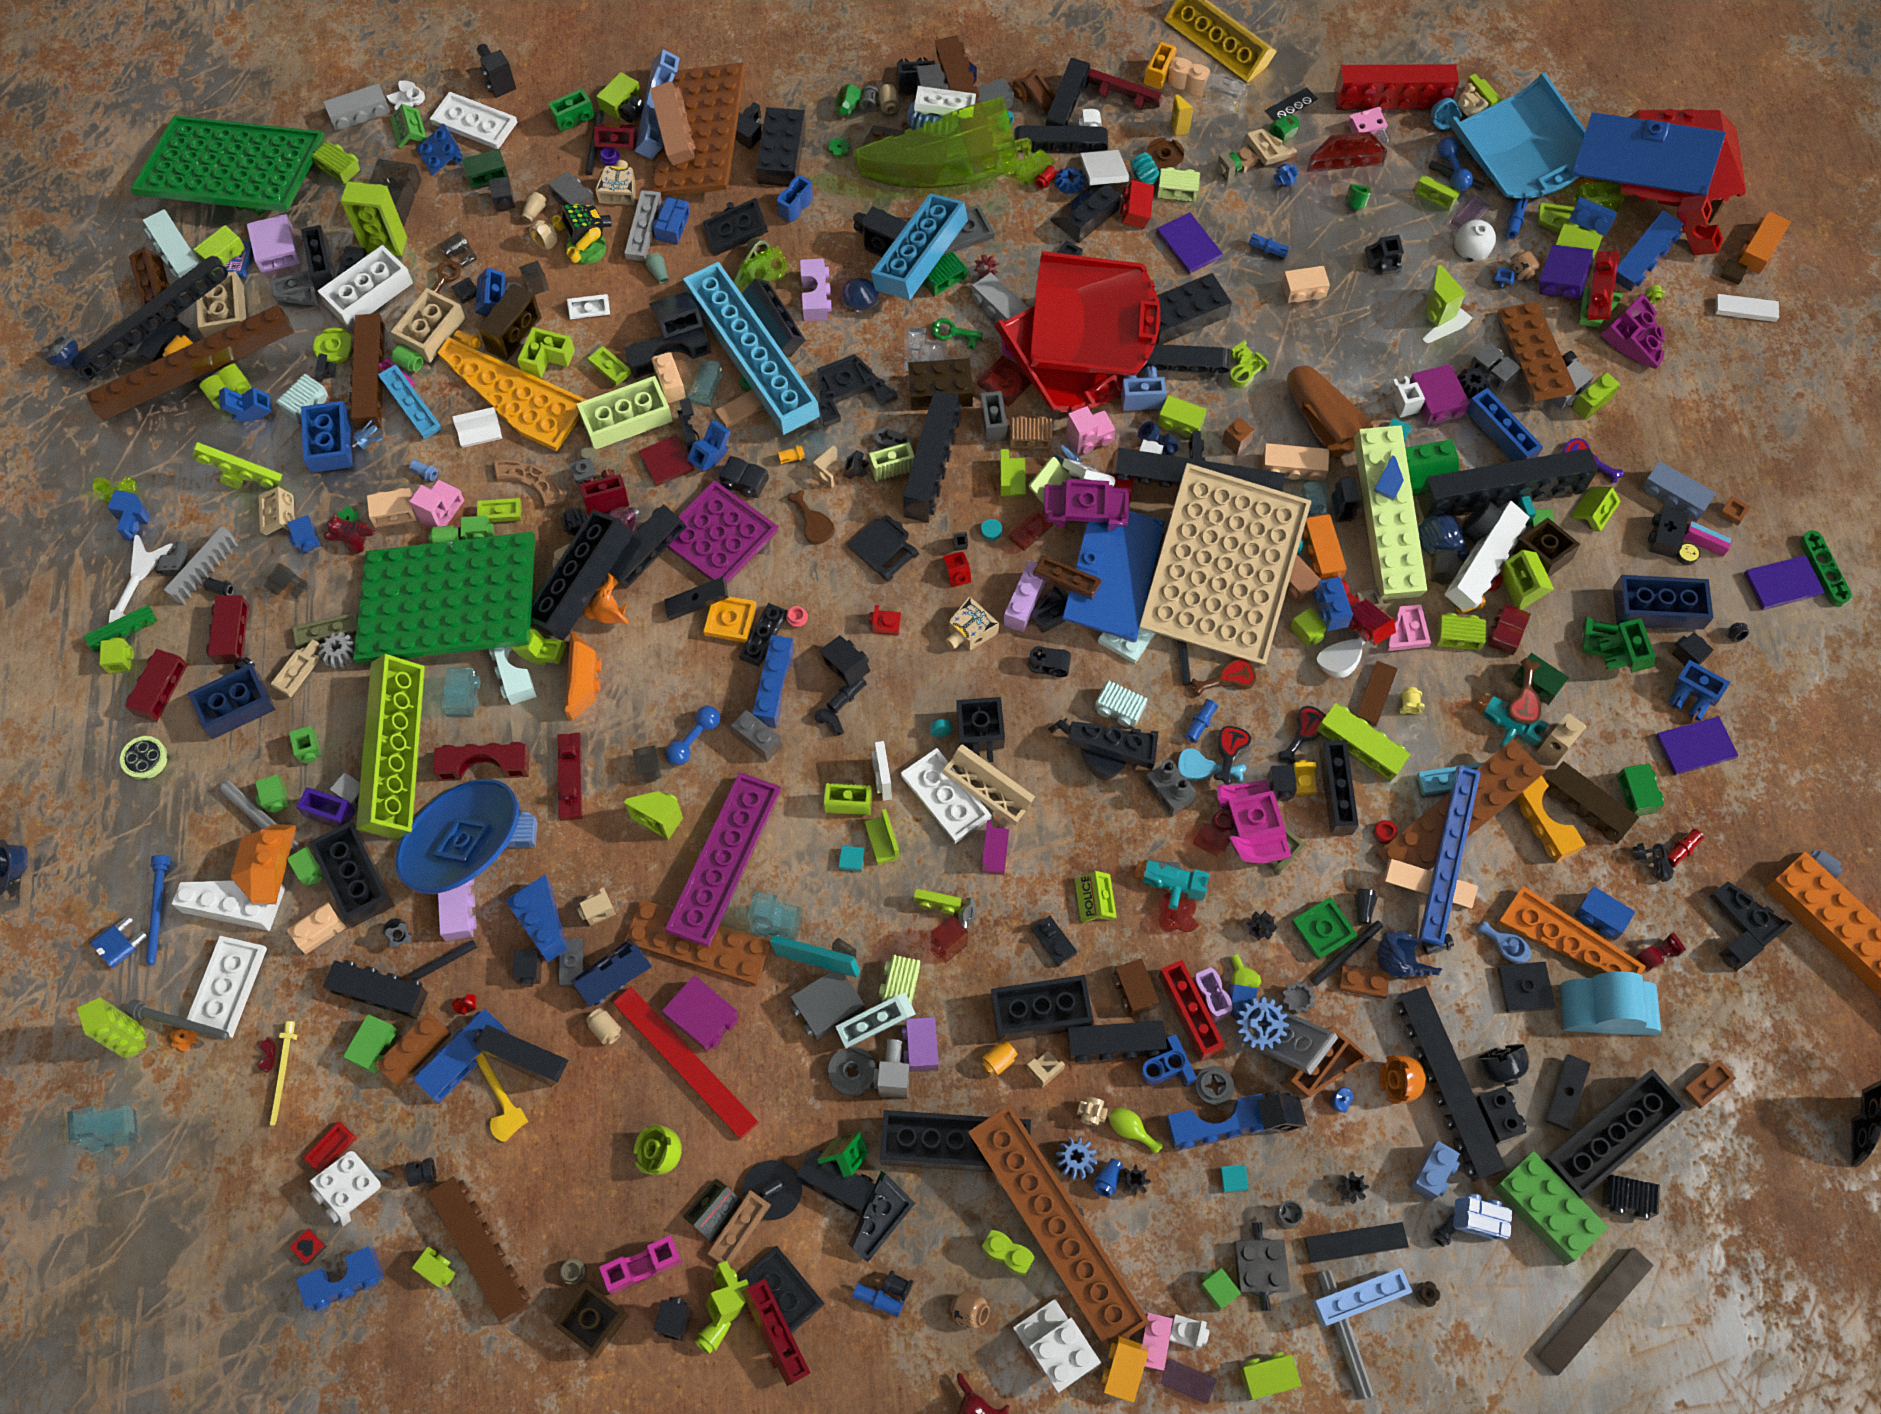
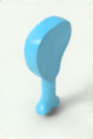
M1192 748L1183 750L1178 759V769L1181 772V777L1187 778V781L1207 779L1211 775L1219 773L1223 766L1205 759L1199 751ZM1243 763L1232 766L1230 775L1234 776L1238 782H1241L1243 780L1242 773L1246 771V766Z

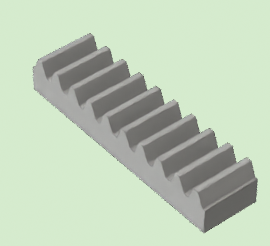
M641 190L625 250V258L627 260L646 262L645 259L649 255L648 249H650V243H652V236L654 235L652 224L654 219L657 220L660 204H662L661 192Z
M221 526L166 586L164 591L172 601L178 605H185L184 598L192 597L190 591L197 592L196 585H203L201 579H208L207 573L215 572L213 566L221 565L218 560H226L227 558L224 554H231L230 547L238 546L230 531Z

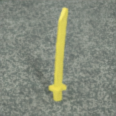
M285 1021L284 1033H280L279 1038L284 1039L270 1125H275L278 1117L290 1040H297V1035L294 1034L295 1022Z

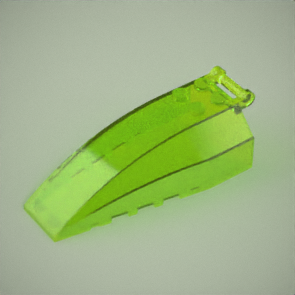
M1003 96L960 108L942 115L943 119L934 123L927 121L923 127L916 130L909 128L905 130V134L894 138L891 135L883 140L853 150L861 177L883 184L909 188L960 186L994 179L1005 174H1013L1024 169L1032 171L1036 167L1031 154V140L1029 138L1014 140ZM1018 150L1023 151L1024 159H1018Z

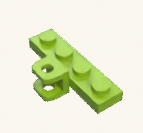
M199 442L196 443L191 457L201 464H210L222 471L220 482L235 489L241 488L244 480H252L260 483L265 488L274 489L278 487L282 474Z

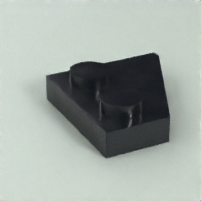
M1054 584L1050 593L1042 598L1040 605L1036 606L1031 613V619L1042 633L1066 622L1062 617L1068 594L1062 587Z

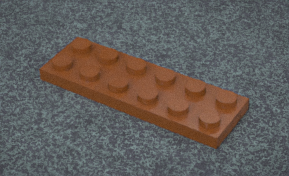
M1538 301L1498 309L1497 316L1517 364L1521 367L1520 371L1533 402L1574 395L1576 387Z
M641 899L624 942L630 939L641 950L757 986L772 946L769 939L720 924L710 947L706 948L666 933L665 928L674 909Z

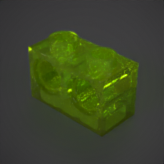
M1611 181L1580 185L1574 197L1576 202L1579 197H1582L1615 212H1619L1625 200L1624 195L1620 194L1619 183Z
M776 246L766 249L739 265L749 285L755 279L754 273L756 269L760 270L758 279L765 281L779 279L790 269L780 247ZM775 259L777 265L772 269L771 262Z

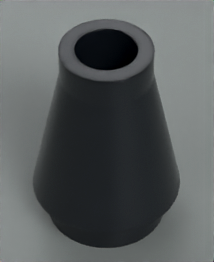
M1357 889V894L1354 895L1358 923L1371 924L1378 898L1375 896V890Z

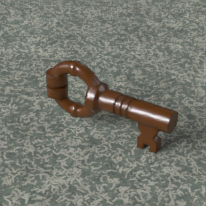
M450 259L438 264V280L431 290L440 294L439 291L445 283L459 278V263ZM447 265L455 270L453 276L448 277V275L442 273L444 266Z

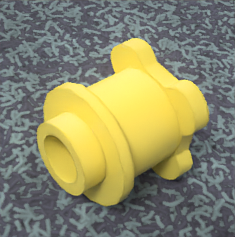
M1415 687L1405 688L1400 693L1402 708L1399 709V713L1421 714V710L1425 708L1424 704L1420 701L1422 692Z

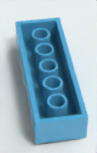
M930 193L872 270L871 276L875 291L910 300L968 221L965 202Z

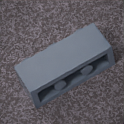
M1661 461L1658 462L1641 488L1648 495L1663 501L1667 506L1689 513L1688 518L1696 521L1699 520L1716 495L1712 490Z

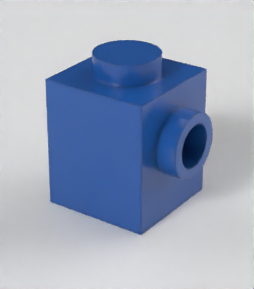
M308 515L287 522L291 532L288 535L292 547L297 546L300 553L309 552L321 546L315 526Z

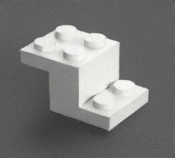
M1055 1299L1013 1327V1330L1041 1373L1044 1372L1057 1393L1101 1363L1072 1317L1070 1319L1067 1318Z

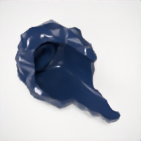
M1433 515L1426 518L1419 525V540L1424 551L1436 559L1442 553L1455 552L1463 562L1466 561L1469 556L1468 547L1465 545L1462 534L1463 530L1456 522V519L1448 515Z
M1385 931L1382 940L1379 941V947L1376 952L1378 965L1391 976H1398L1399 978L1414 977L1415 975L1420 977L1424 975L1439 976L1443 970L1440 967L1435 968L1419 964L1416 961L1415 946H1418L1420 941L1407 932Z

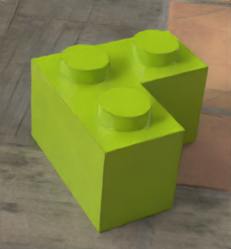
M532 327L517 359L520 369L541 379L548 363L568 367L575 353L572 339L570 336Z

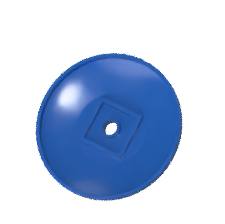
M477 779L457 785L435 798L414 818L412 832L403 836L400 840L395 858L396 872L400 880L415 892L436 894L455 889L481 874L504 851L516 830L520 809L515 793L501 781Z

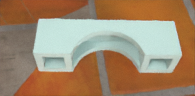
M512 648L489 649L492 660H496L498 664L497 667H494L497 678L503 681V685L500 686L503 698H508L511 705L536 698V692L528 670L516 668L508 663L509 653Z

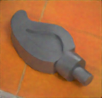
M966 898V904L959 910V933L964 935L965 930L968 929V926L975 918L976 904L973 898Z

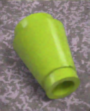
M712 1321L697 1333L698 1337L695 1339V1343L708 1355L712 1351L716 1352L729 1327L732 1325L731 1322L716 1327Z

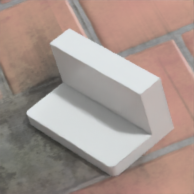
M494 407L452 416L462 448L502 439L499 420Z

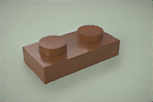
M1343 965L1340 973L1339 990L1386 999L1388 996L1390 974Z
M1717 1060L1682 1091L1701 1109L1737 1078L1720 1060Z

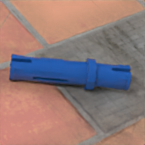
M1516 198L1512 214L1508 217V228L1505 234L1507 238L1515 239L1518 236L1520 226L1524 223L1523 216L1529 198Z

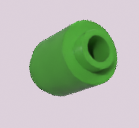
M404 345L395 347L391 352L392 362L410 372L419 371L423 365V357L418 352Z
M454 525L432 527V531L428 533L429 543L462 540L461 529Z

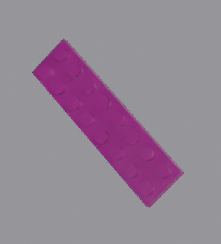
M739 772L666 925V933L706 948L710 947L781 793L780 786Z

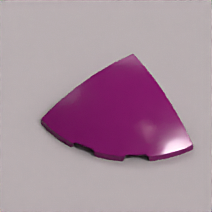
M1641 294L1600 334L1619 352L1645 366L1656 369L1664 357L1665 351L1661 350V343L1665 340L1663 327L1657 325L1654 318L1657 312L1644 294Z

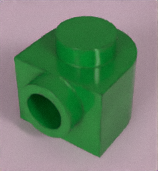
M1350 184L1345 198L1350 208L1354 210L1365 208L1371 190L1367 186Z

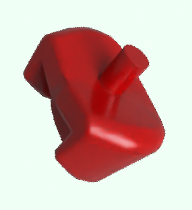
M466 994V997L462 999L455 998L452 1007L456 1013L465 1015L476 1010L477 997L474 994Z

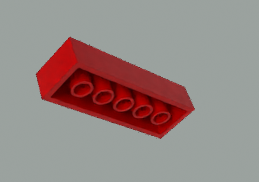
M1341 65L1334 89L1336 110H1368L1376 107H1381L1383 110L1432 109L1439 100L1454 98L1459 84L1457 65Z

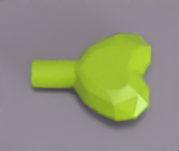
M1239 954L1230 957L1235 968L1231 984L1258 988L1261 984L1260 975L1251 968L1244 967Z

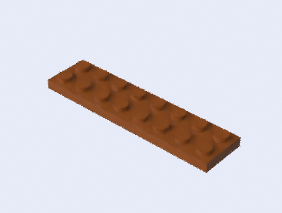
M1514 739L1476 769L1481 771L1466 840L1546 772ZM1451 791L1381 849L1377 856L1386 865L1389 859H1394L1422 869L1432 870L1436 861Z

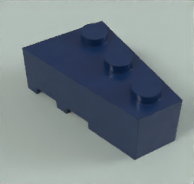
M628 939L570 981L589 1007L593 1004L597 1006L606 999L607 995L613 991L620 990L626 983L652 966L637 944Z

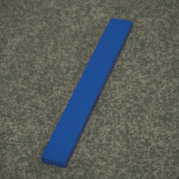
M1461 765L1456 767L1418 938L1420 941L1440 947L1444 944L1481 771Z

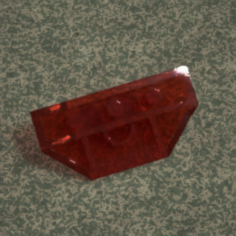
M1370 131L1331 135L1310 156L1307 172L1383 165L1387 149Z

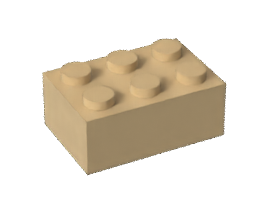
M236 271L228 272V276L224 281L196 301L198 328L204 338L246 319L244 285Z
M426 288L393 328L391 334L397 346L404 345L418 352L423 357V360L431 363L447 338H451L463 323L465 316L460 304Z

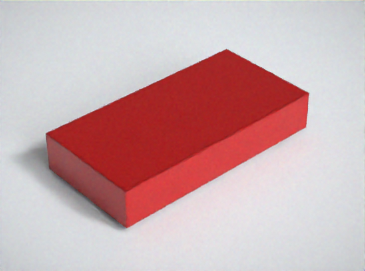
M338 1121L303 1159L320 1174L332 1165L357 1137Z

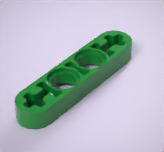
M1809 530L1800 539L1801 548L1816 574L1828 601L1833 606L1842 607L1851 599V591L1823 536L1817 531ZM1816 555L1823 556L1826 563L1818 562ZM1825 574H1832L1835 577V582L1827 580Z

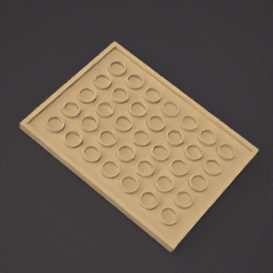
M1187 463L1139 628L1265 666L1311 500Z

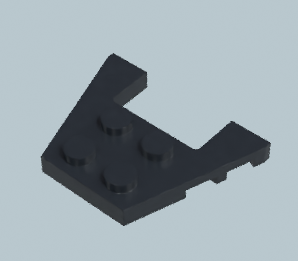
M855 354L817 368L824 427L841 421V415L834 403L870 389L874 391L880 405L898 399L897 392L894 389L891 390L885 384V381L879 379L872 372V369Z

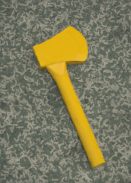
M480 1053L475 1059L504 1112V1115L491 1118L490 1129L496 1139L506 1142L521 1126L529 1121L520 1107L516 1108L511 1103L486 1057Z

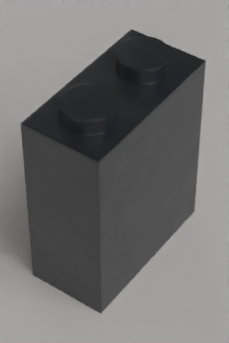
M687 291L649 303L654 322L664 339L703 326L698 307Z

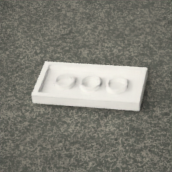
M452 92L447 94L430 118L431 124L440 127L444 123L449 131L495 149L500 148L517 124L515 116Z
M936 748L901 772V777L956 844L986 823L987 820H990L992 815L980 800L942 774L943 769L949 762ZM953 767L950 769L951 771L959 775Z
M220 936L187 1019L225 1030L229 1033V1037L233 1038L267 948L263 945Z

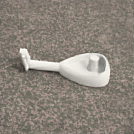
M1360 636L1357 639L1342 641L1325 648L1317 657L1319 667L1323 672L1334 678L1343 679L1349 676L1359 664L1362 646L1366 642Z

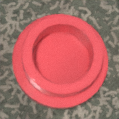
M794 606L787 612L786 620L792 627H802L808 620V614L804 608Z

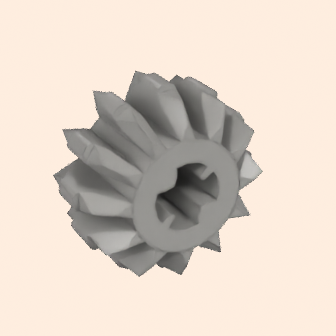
M331 632L329 639L324 637L325 643L319 644L321 651L318 653L326 666H331L336 670L339 665L345 669L346 663L353 664L351 658H354L355 642H353L351 636H345L342 632L336 636L335 633Z

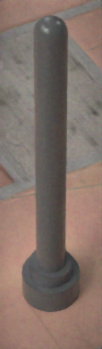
M131 1000L125 1009V1014L135 1020L149 1018L217 1039L226 1040L229 1038V1033L225 1030L150 1009L145 1002L140 1000Z

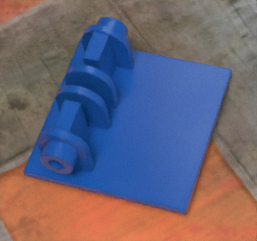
M444 123L416 148L432 176L450 160L460 163L463 157L459 146Z

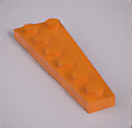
M1525 886L1520 888L1498 922L1499 925L1600 973L1633 972L1641 975L1646 968L1645 965Z

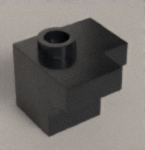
M1399 234L1380 237L1375 244L1366 246L1364 251L1369 268L1379 267L1381 275L1399 273L1402 270L1401 258L1404 250Z

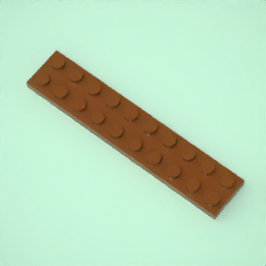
M1009 1104L968 1131L1107 1351L1110 1350L1112 1343L1117 1344L1118 1337L1126 1339L1150 1323L1011 1105Z

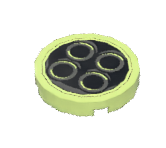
M152 736L135 738L127 743L121 751V768L128 776L136 780L153 778L163 770L167 763V749L158 739Z

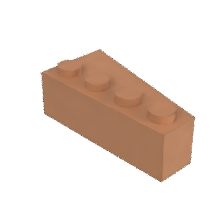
M669 81L650 88L668 159L672 165L694 159L696 147L690 135L691 128L687 120V112L679 87L676 88L673 82Z

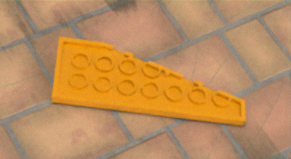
M449 337L437 352L439 357L491 407H494L495 411L525 438L557 452L581 418L577 404L587 399Z

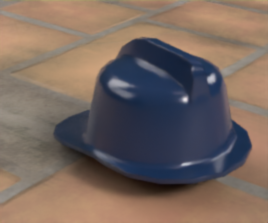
M4 839L0 840V895L5 892L8 881L20 877L28 865L27 848L25 846L7 845Z

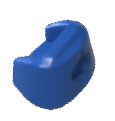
M1499 268L1496 270L1492 280L1501 281L1499 287H1504L1505 282L1512 285L1515 273L1510 269Z
M1341 1087L1336 1090L1330 1098L1331 1108L1346 1113L1354 1098L1352 1091L1348 1087Z

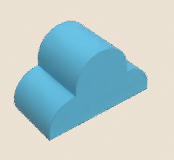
M1607 972L1598 974L1593 978L1572 979L1560 984L1563 1031L1659 1036L1662 1033L1657 985L1643 981V977L1640 974L1633 972Z

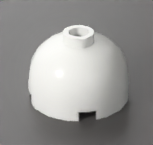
M1478 219L1467 221L1459 228L1455 236L1454 247L1457 253L1465 259L1469 257L1473 258L1472 261L1483 260L1490 255L1496 242V234L1493 227L1486 221Z

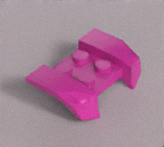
M1267 780L1238 785L1222 784L1217 786V797L1220 807L1230 808L1238 837L1230 836L1232 846L1244 862L1267 863L1292 858L1286 840L1285 825L1274 792L1270 791Z

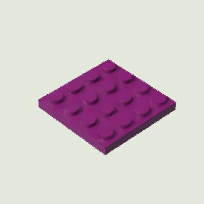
M714 480L678 516L687 528L667 548L711 581L723 577L726 580V584H728L779 531V528Z

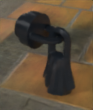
M1638 843L1637 846L1633 847L1635 860H1641V862L1647 861V853H1653V876L1657 880L1667 882L1673 878L1675 871L1668 861L1666 849L1662 844H1655L1652 849L1647 850L1644 843ZM1661 850L1663 857H1658L1657 852Z

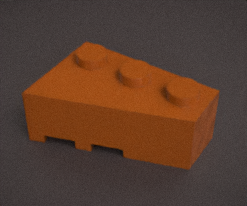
M1330 1026L1326 1029L1335 1032L1338 1039L1311 1075L1294 1068L1283 1082V1085L1294 1095L1300 1097V1100H1303L1331 1084L1334 1080L1369 1059L1370 1056L1336 1027Z

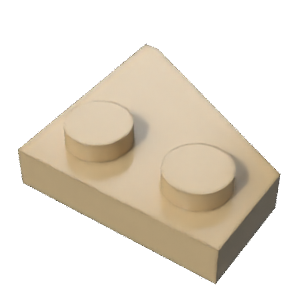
M1263 128L1246 134L1245 140L1265 166L1295 157L1297 153L1295 148L1292 147L1289 150L1281 145L1282 140L1272 136Z

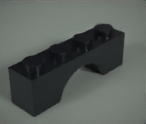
M703 326L665 339L663 335L653 337L647 341L624 348L628 364L635 379L654 373L651 358L668 352H680L688 355L691 359H695L712 353L710 341Z

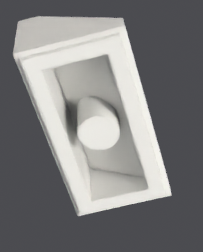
M607 294L567 299L570 319L610 315L609 297Z

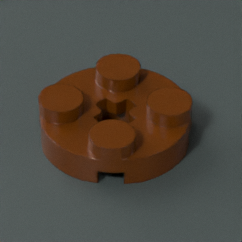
M1162 137L1149 143L1146 153L1154 160L1159 175L1161 168L1172 167L1178 170L1182 167L1184 148L1178 141L1174 139L1169 141Z

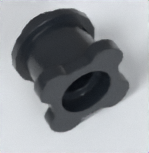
M391 919L387 921L383 928L384 935L389 939V946L393 949L397 948L400 944L410 943L412 940L411 934L407 932L408 926L402 919Z

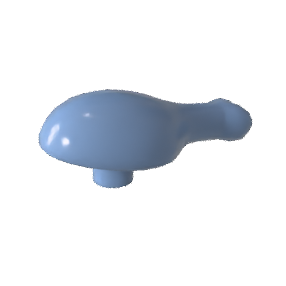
M1485 921L1478 925V932L1490 937L1496 943L1501 955L1507 960L1514 963H1525L1530 959L1531 950L1521 937L1514 934L1499 933L1492 929L1488 922Z

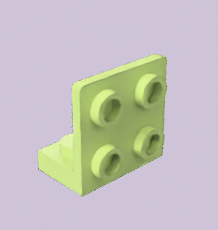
M1051 457L1029 484V488L1043 503L1045 484L1062 485V482H1066V479H1072V477L1055 457Z

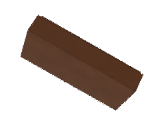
M1033 69L1021 81V84L1040 111L1046 113L1051 108L1055 95L1037 69Z

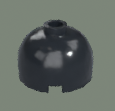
M1524 1044L1506 1045V1049L1501 1050L1494 1048L1478 1056L1480 1067L1486 1077L1495 1083H1504L1505 1086L1518 1084V1079L1526 1074L1530 1063Z

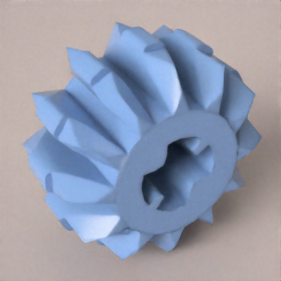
M1078 1137L1076 1144H1074L1072 1138H1068V1146L1064 1143H1061L1059 1146L1063 1152H1056V1157L1062 1159L1057 1162L1056 1166L1058 1168L1065 1166L1062 1171L1063 1176L1067 1175L1069 1171L1072 1172L1071 1180H1075L1076 1173H1079L1081 1179H1085V1171L1092 1174L1094 1170L1090 1165L1097 1164V1160L1092 1158V1156L1096 1155V1150H1087L1091 1145L1089 1141L1084 1146L1081 1145V1137ZM1073 1154H1076L1077 1157H1082L1080 1163H1077L1076 1160H1071Z

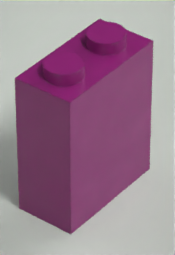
M1451 364L1412 373L1409 384L1417 382L1425 398L1420 412L1426 425L1440 424L1445 420L1459 419L1465 415L1470 403Z
M695 975L662 1010L666 1019L706 1052L711 1048L715 1049L721 1043V1036L727 1030L731 1031L736 1026L737 1018L739 1017L735 1008Z

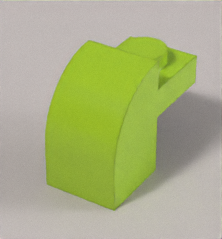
M530 629L529 645L512 646L511 648L525 660L545 666L546 662L559 664L567 645L563 640L545 639L537 630Z
M727 1261L717 1265L713 1278L719 1290L710 1293L705 1304L716 1327L734 1320L740 1314L746 1302L741 1291L749 1287L747 1279L737 1282V1274L733 1268H730Z

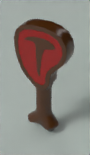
M1235 659L1225 665L1216 678L1206 681H1198L1193 678L1191 681L1194 687L1193 694L1200 696L1204 690L1219 685L1247 690L1255 684L1256 673L1249 660Z
M1525 658L1521 661V665L1524 668L1523 686L1519 691L1518 697L1508 705L1507 715L1513 722L1531 725L1536 723L1541 716L1540 699L1532 688L1533 672L1540 667V664Z

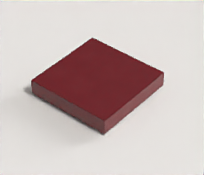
M677 435L639 450V454L656 487L694 471V466L687 460L688 455Z

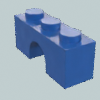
M367 1246L345 1256L347 1273L338 1282L332 1283L328 1271L321 1268L297 1278L296 1281L305 1308L319 1312L330 1307V1303L337 1299L343 1301L354 1296V1292L361 1288L366 1290L378 1285V1280L385 1278L376 1250Z

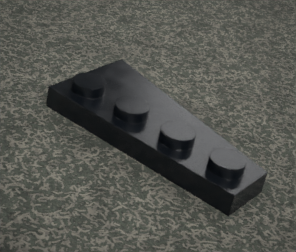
M1072 721L1069 726L1067 744L1152 770L1156 760L1159 731L1143 733L1141 729L1132 728L1131 731L1120 730V727L1117 726L1101 728L1099 724Z

